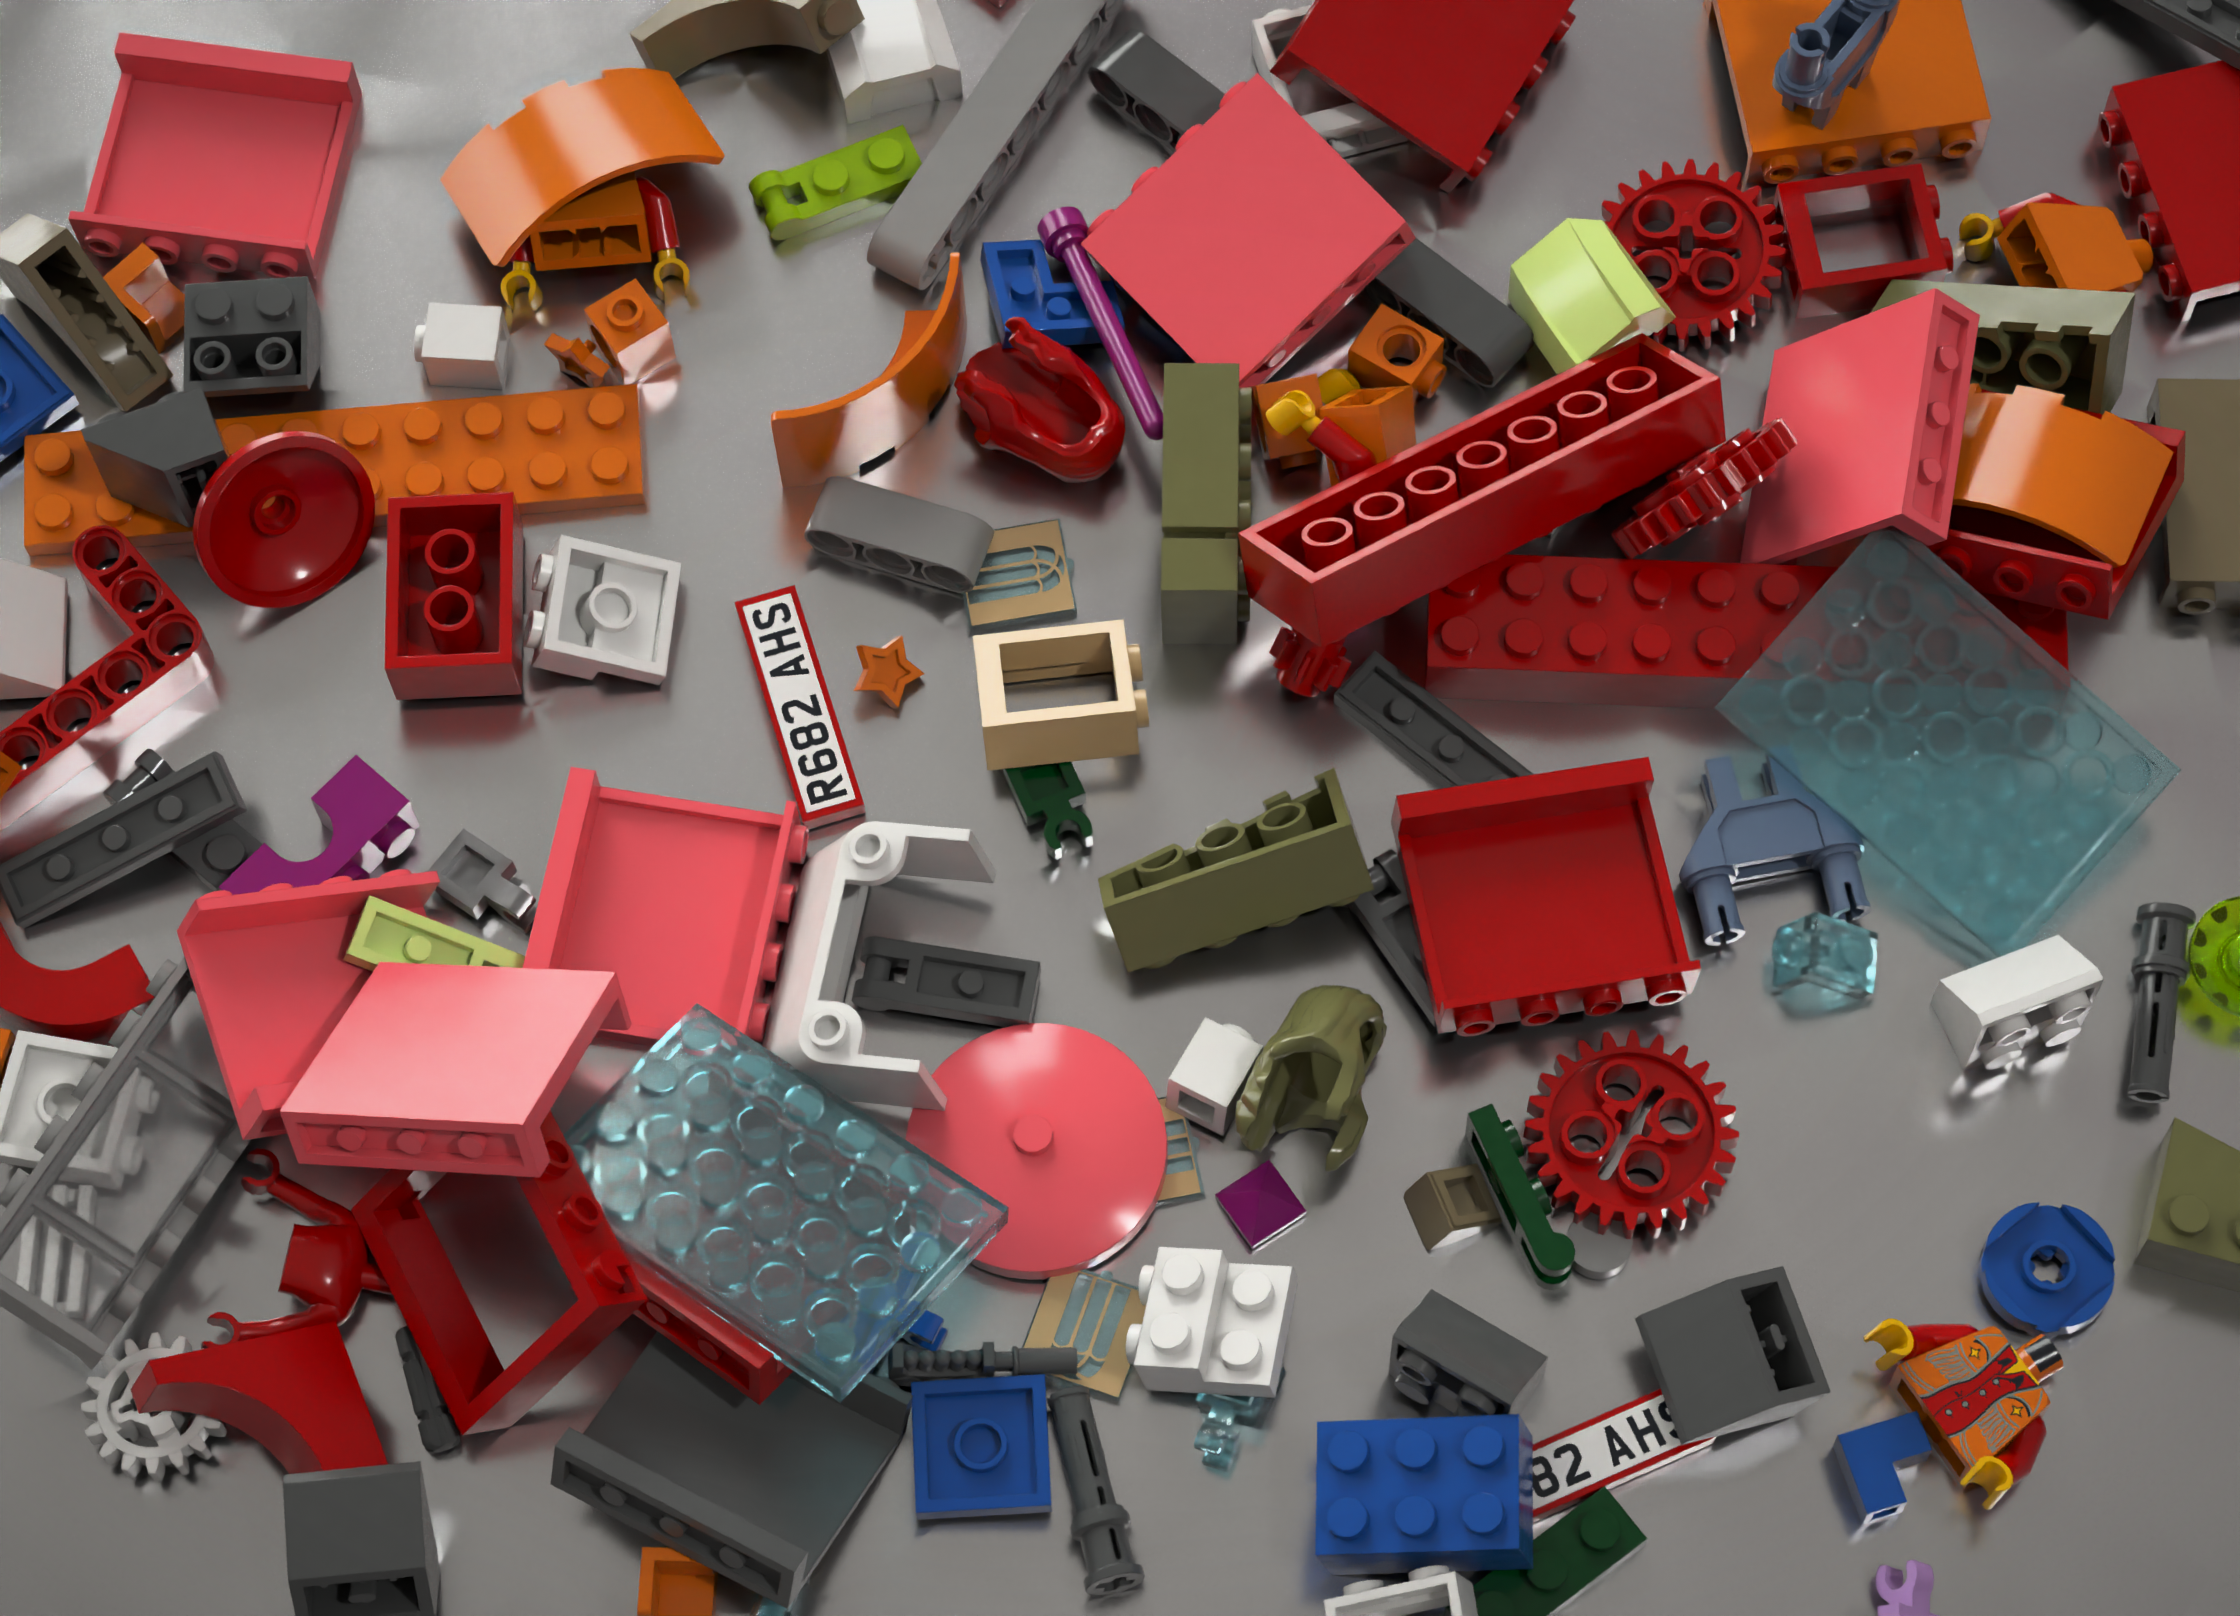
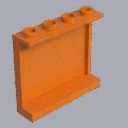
M1704 0L1708 19H1717L1748 152L1745 172L1746 183L1766 181L1771 184L1788 182L1796 176L1823 172L1828 175H1841L1858 167L1879 164L1896 167L1909 164L1915 159L1942 155L1947 158H1961L1974 151L1983 150L1991 122V115L1961 0H1900L1896 17L1877 51L1869 74L1856 89L1849 85L1847 86L1836 114L1823 130L1811 124L1814 115L1813 109L1798 105L1792 112L1782 105L1783 95L1773 87L1772 80L1777 61L1787 48L1789 49L1790 47L1789 39L1791 33L1796 34L1795 28L1800 24L1806 22L1814 23L1832 0Z

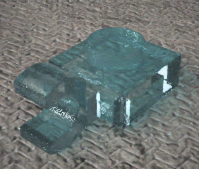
M1283 1363L1281 1366L1276 1396L1287 1374L1283 1366ZM1198 1393L1195 1402L1200 1412L1208 1415L1201 1425L1194 1442L1195 1449L1206 1452L1202 1459L1203 1465L1228 1472L1238 1452L1242 1426L1261 1430L1275 1398Z

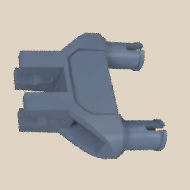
M1832 0L1814 23L1806 22L1798 25L1795 28L1796 34L1792 32L1790 35L1789 49L1787 48L1779 58L1774 70L1772 85L1783 95L1782 105L1792 112L1798 105L1813 109L1814 115L1811 124L1823 130L1836 114L1847 86L1849 85L1856 89L1869 74L1877 51L1896 17L1900 0Z
M1791 744L1768 748L1765 751L1767 763H1762L1761 772L1767 792L1766 797L1742 800L1730 755L1707 759L1704 762L1706 774H1702L1701 784L1709 819L1687 855L1680 870L1679 879L1681 887L1686 889L1688 893L1695 895L1704 931L1703 937L1707 945H1720L1719 934L1723 932L1726 944L1737 941L1745 935V929L1741 924L1732 889V884L1737 882L1814 869L1821 873L1830 907L1831 921L1846 922L1845 911L1848 910L1850 911L1852 921L1860 919L1871 912V905L1867 900L1857 863L1865 850L1862 837L1858 830L1839 812L1804 790Z

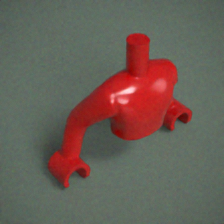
M257 1148L248 1153L247 1160L266 1166L269 1169L270 1176L264 1180L243 1177L241 1185L245 1191L252 1195L269 1193L306 1218L320 1225L305 1226L294 1224L278 1292L291 1295L304 1305L310 1307L304 1311L283 1317L238 1322L232 1315L226 1312H216L208 1317L207 1323L227 1329L231 1335V1340L225 1344L336 1321L339 1327L348 1320L362 1289L392 1295L379 1266L368 1263L369 1246L351 1210L314 1193L280 1174V1163L273 1152ZM204 1341L201 1343V1348L206 1349L224 1344Z

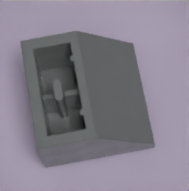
M307 276L185 284L183 391L189 392L202 387L206 397L310 390L320 366V310Z
M202 387L189 392L177 391L169 393L155 404L129 413L117 412L109 414L100 419L97 424L81 429L84 440L111 497L187 527H191L194 524L196 507L207 482L221 464L230 457Z
M1783 1266L1727 1279L1635 1318L1681 1445L1793 1417L1831 1393Z
M1431 1289L1402 1321L1393 1334L1388 1374L1396 1378L1395 1386L1409 1398L1421 1404H1429L1433 1400L1454 1413L1453 1416L1521 1415L1544 1377L1548 1357Z
M421 1461L284 1475L283 1498L287 1572L295 1616H436L440 1564Z

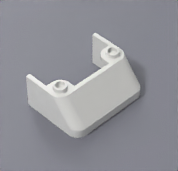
M879 821L866 822L829 844L806 862L799 880L759 1055L760 1068L763 1074L778 1091L796 1096L945 1111L947 1097L921 1060L862 1054L866 1039L864 1022L851 1006L843 1003L869 886L882 885L892 880L896 875L994 883L996 870L971 829Z

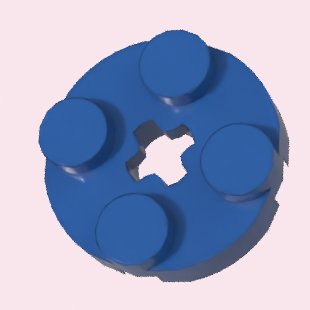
M2040 1202L2027 1203L2006 1213L1992 1228L1985 1241L1978 1265V1279L1982 1284L1983 1292L1988 1302L2006 1322L2020 1330L2026 1331L2033 1338L2043 1334L2047 1338L2052 1339L2057 1335L2070 1334L2084 1328L2104 1309L2114 1286L2115 1272L2113 1263L2115 1256L2113 1245L2102 1227L2092 1217L2078 1208L2062 1204L2061 1208L2050 1205L2039 1206ZM2038 1255L2041 1259L2048 1261L2054 1256L2057 1257L2063 1264L2058 1272L2062 1281L2053 1284L2049 1280L2042 1282L2037 1279L2033 1274L2036 1266L2031 1258Z

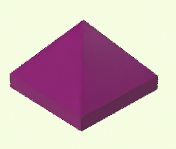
M1270 1159L1215 1194V1198L1251 1249H1254L1307 1214L1306 1209Z

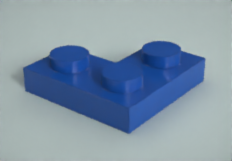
M1041 239L983 242L980 262L1002 349L1014 348L1008 341L1012 332L1005 326L1006 321L1012 317H1024L1032 328L1062 345L1102 343L1075 283H1053ZM1113 280L1101 281L1124 330L1125 323Z

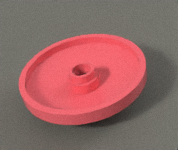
M1051 1023L1013 1025L989 1032L965 1044L950 1055L931 1075L947 1097L945 1111L921 1108L912 1109L905 1139L906 1171L914 1199L927 1225L937 1238L960 1258L985 1271L1009 1278L1025 1280L1050 1279V1277L1084 1271L1103 1262L1121 1250L1144 1226L1158 1202L1166 1178L1168 1141L1165 1120L1155 1091L1146 1076L1124 1052L1097 1035L1066 1025Z

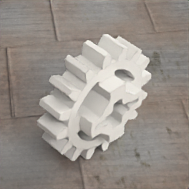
M158 1332L151 1333L148 1348L142 1350L139 1349L131 1338L124 1341L127 1356L118 1361L115 1357L105 1354L101 1359L109 1371L106 1377H88L86 1384L98 1397L96 1400L81 1403V1411L88 1419L97 1421L91 1424L85 1430V1433L93 1445L103 1444L99 1454L109 1466L122 1459L121 1469L130 1478L134 1479L141 1471L143 1465L147 1467L149 1475L155 1482L162 1481L165 1474V1466L173 1464L184 1476L189 1473L187 1457L196 1453L199 1457L208 1460L212 1453L205 1443L209 1435L225 1437L227 1429L217 1419L196 1414L193 1423L186 1430L191 1416L195 1414L191 1412L163 1411L156 1416H151L152 1412L139 1414L130 1389L149 1360L191 1352L192 1346L186 1337L179 1335L171 1348H167L165 1341ZM126 1386V1389H125V1391H124V1393H123V1395H122V1398L119 1399V1400H117L118 1397H119V1395H120V1393H121V1391H122L123 1388ZM144 1437L156 1441L158 1446H138L125 1439L130 1438L134 1442Z

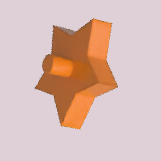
M552 333L544 343V346L558 359L560 371L578 377L591 388L599 387L604 381L603 376L611 367L592 354L597 346L590 340H586L583 344L579 338L569 341Z
M896 636L882 648L865 645L856 646L863 671L854 691L877 692L892 709L899 708L905 684L925 674L906 659L903 636Z

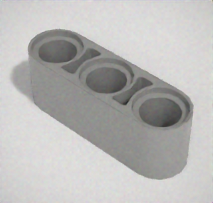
M840 476L826 479L804 533L806 541L825 554L958 593H967L973 590L994 536L992 527L977 516Z

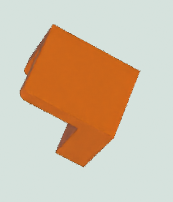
M142 243L103 278L158 354H161L184 333L185 295L169 281L160 257Z
M642 1547L637 1616H715L718 1572L672 1548Z

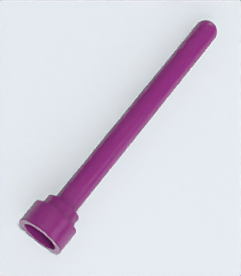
M1070 206L1054 209L1041 219L1037 227V232L1048 255L1066 264L1145 435L1151 440L1163 439V412L1088 253L1080 244L1088 237L1087 231L1089 229L1083 214L1079 209Z

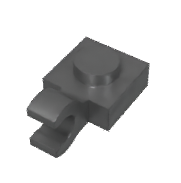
M463 828L427 871H437L440 883L434 891L475 919H478L490 905L508 923L527 934L533 926L537 909L533 905L536 899L524 889L510 882V879L517 872L512 860Z

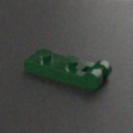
M1492 1103L1469 1112L1465 1131L1466 1138L1533 1279L1544 1289L1556 1290L1562 1288L1567 1284L1571 1276L1575 1247L1569 1237L1562 1233L1553 1232L1546 1216L1552 1214L1548 1195L1537 1177L1528 1180L1518 1159L1524 1156V1148L1515 1126L1510 1120L1501 1122Z

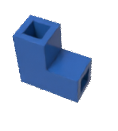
M1918 1411L1837 1435L1833 1448L1862 1525L1902 1513L1907 1503L1896 1470L1927 1461L1932 1451Z

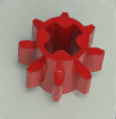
M1281 627L1269 651V654L1276 658L1273 666L1278 668L1276 672L1277 680L1289 690L1307 697L1317 696L1320 690L1326 692L1329 685L1339 688L1352 663L1344 657L1347 651L1345 647H1342L1345 638L1321 648L1294 628L1290 630Z

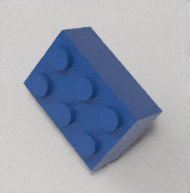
M1519 1414L1317 1422L1315 1556L1331 1575L1409 1573L1415 1569L1436 1565L1448 1566L1449 1571L1533 1569L1532 1434Z

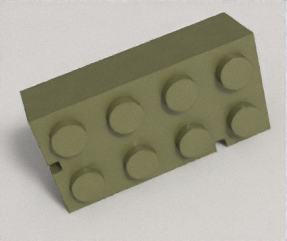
M1164 363L1162 532H1164V535L1161 538L1162 644H1237V621L1250 622V598L1247 592L1238 533L1251 527L1252 387H1239V363Z

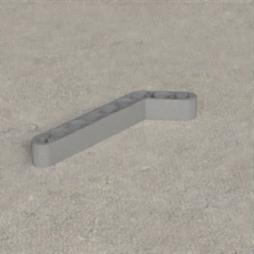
M1124 0L1034 1L878 226L867 251L868 264L919 290H925L933 282L949 259L950 253H953L1119 11Z

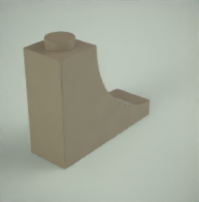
M671 0L630 32L629 35L646 68L669 72L673 79L689 69L714 57L753 46L792 45L812 50L821 55L861 23L865 17L857 0Z
M27 213L0 233V278L15 298L31 308L67 344L120 410L127 412L174 376L68 228Z

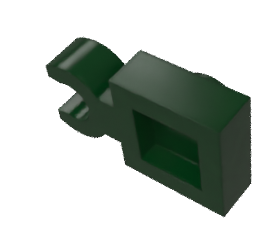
M1072 762L1003 769V773L1027 826L1045 819L1044 840L1046 849L1051 857L1055 860L1062 857V847L1057 837L1065 830L1078 832L1085 847L1093 845V830L1089 818L1084 813L1073 809L1086 803V793Z

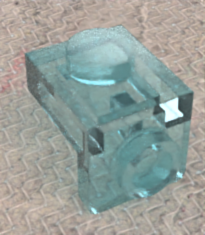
M1818 912L1778 928L1772 946V960L1774 962L1772 984L1776 988L1788 990L1807 982L1857 1000L1874 994L1878 933Z

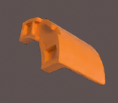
M648 68L601 70V79L587 81L570 87L565 80H562L522 99L525 108L504 121L496 129H493L489 123L484 126L454 158L440 181L492 265L504 267L527 237L562 206L593 187L622 174L656 165L681 162L719 165L725 154L669 72Z
M960 252L950 253L947 281L937 310L905 311L904 327L899 345L881 376L840 398L814 406L775 411L771 414V428L783 488L825 483L829 477H846L860 471L859 465L876 458L890 448L897 451L927 424L930 412L942 398L946 389H950L954 383L966 343L967 314Z
M1979 383L1970 384L1952 505L1974 507L2013 516L2038 525L2076 543L2105 563L2113 565V568L2124 565L2129 558L2174 452L2137 426L2106 410L2100 420L2084 412L2063 406L2065 397L2063 394L2020 385L2016 386L2013 394L1981 393L1982 390Z

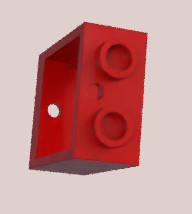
M1921 163L1777 184L1773 202L1776 207V220L1773 224L1783 225L1784 242L1778 246L1786 248V266L1783 267L1796 319L1874 308L1892 279L1944 282L1946 274L1953 272L1954 262L1951 243L1947 237L1940 238L1936 221L1940 219L1938 192L1935 185L1926 184ZM1906 203L1920 259L1823 273L1810 219L1811 216Z

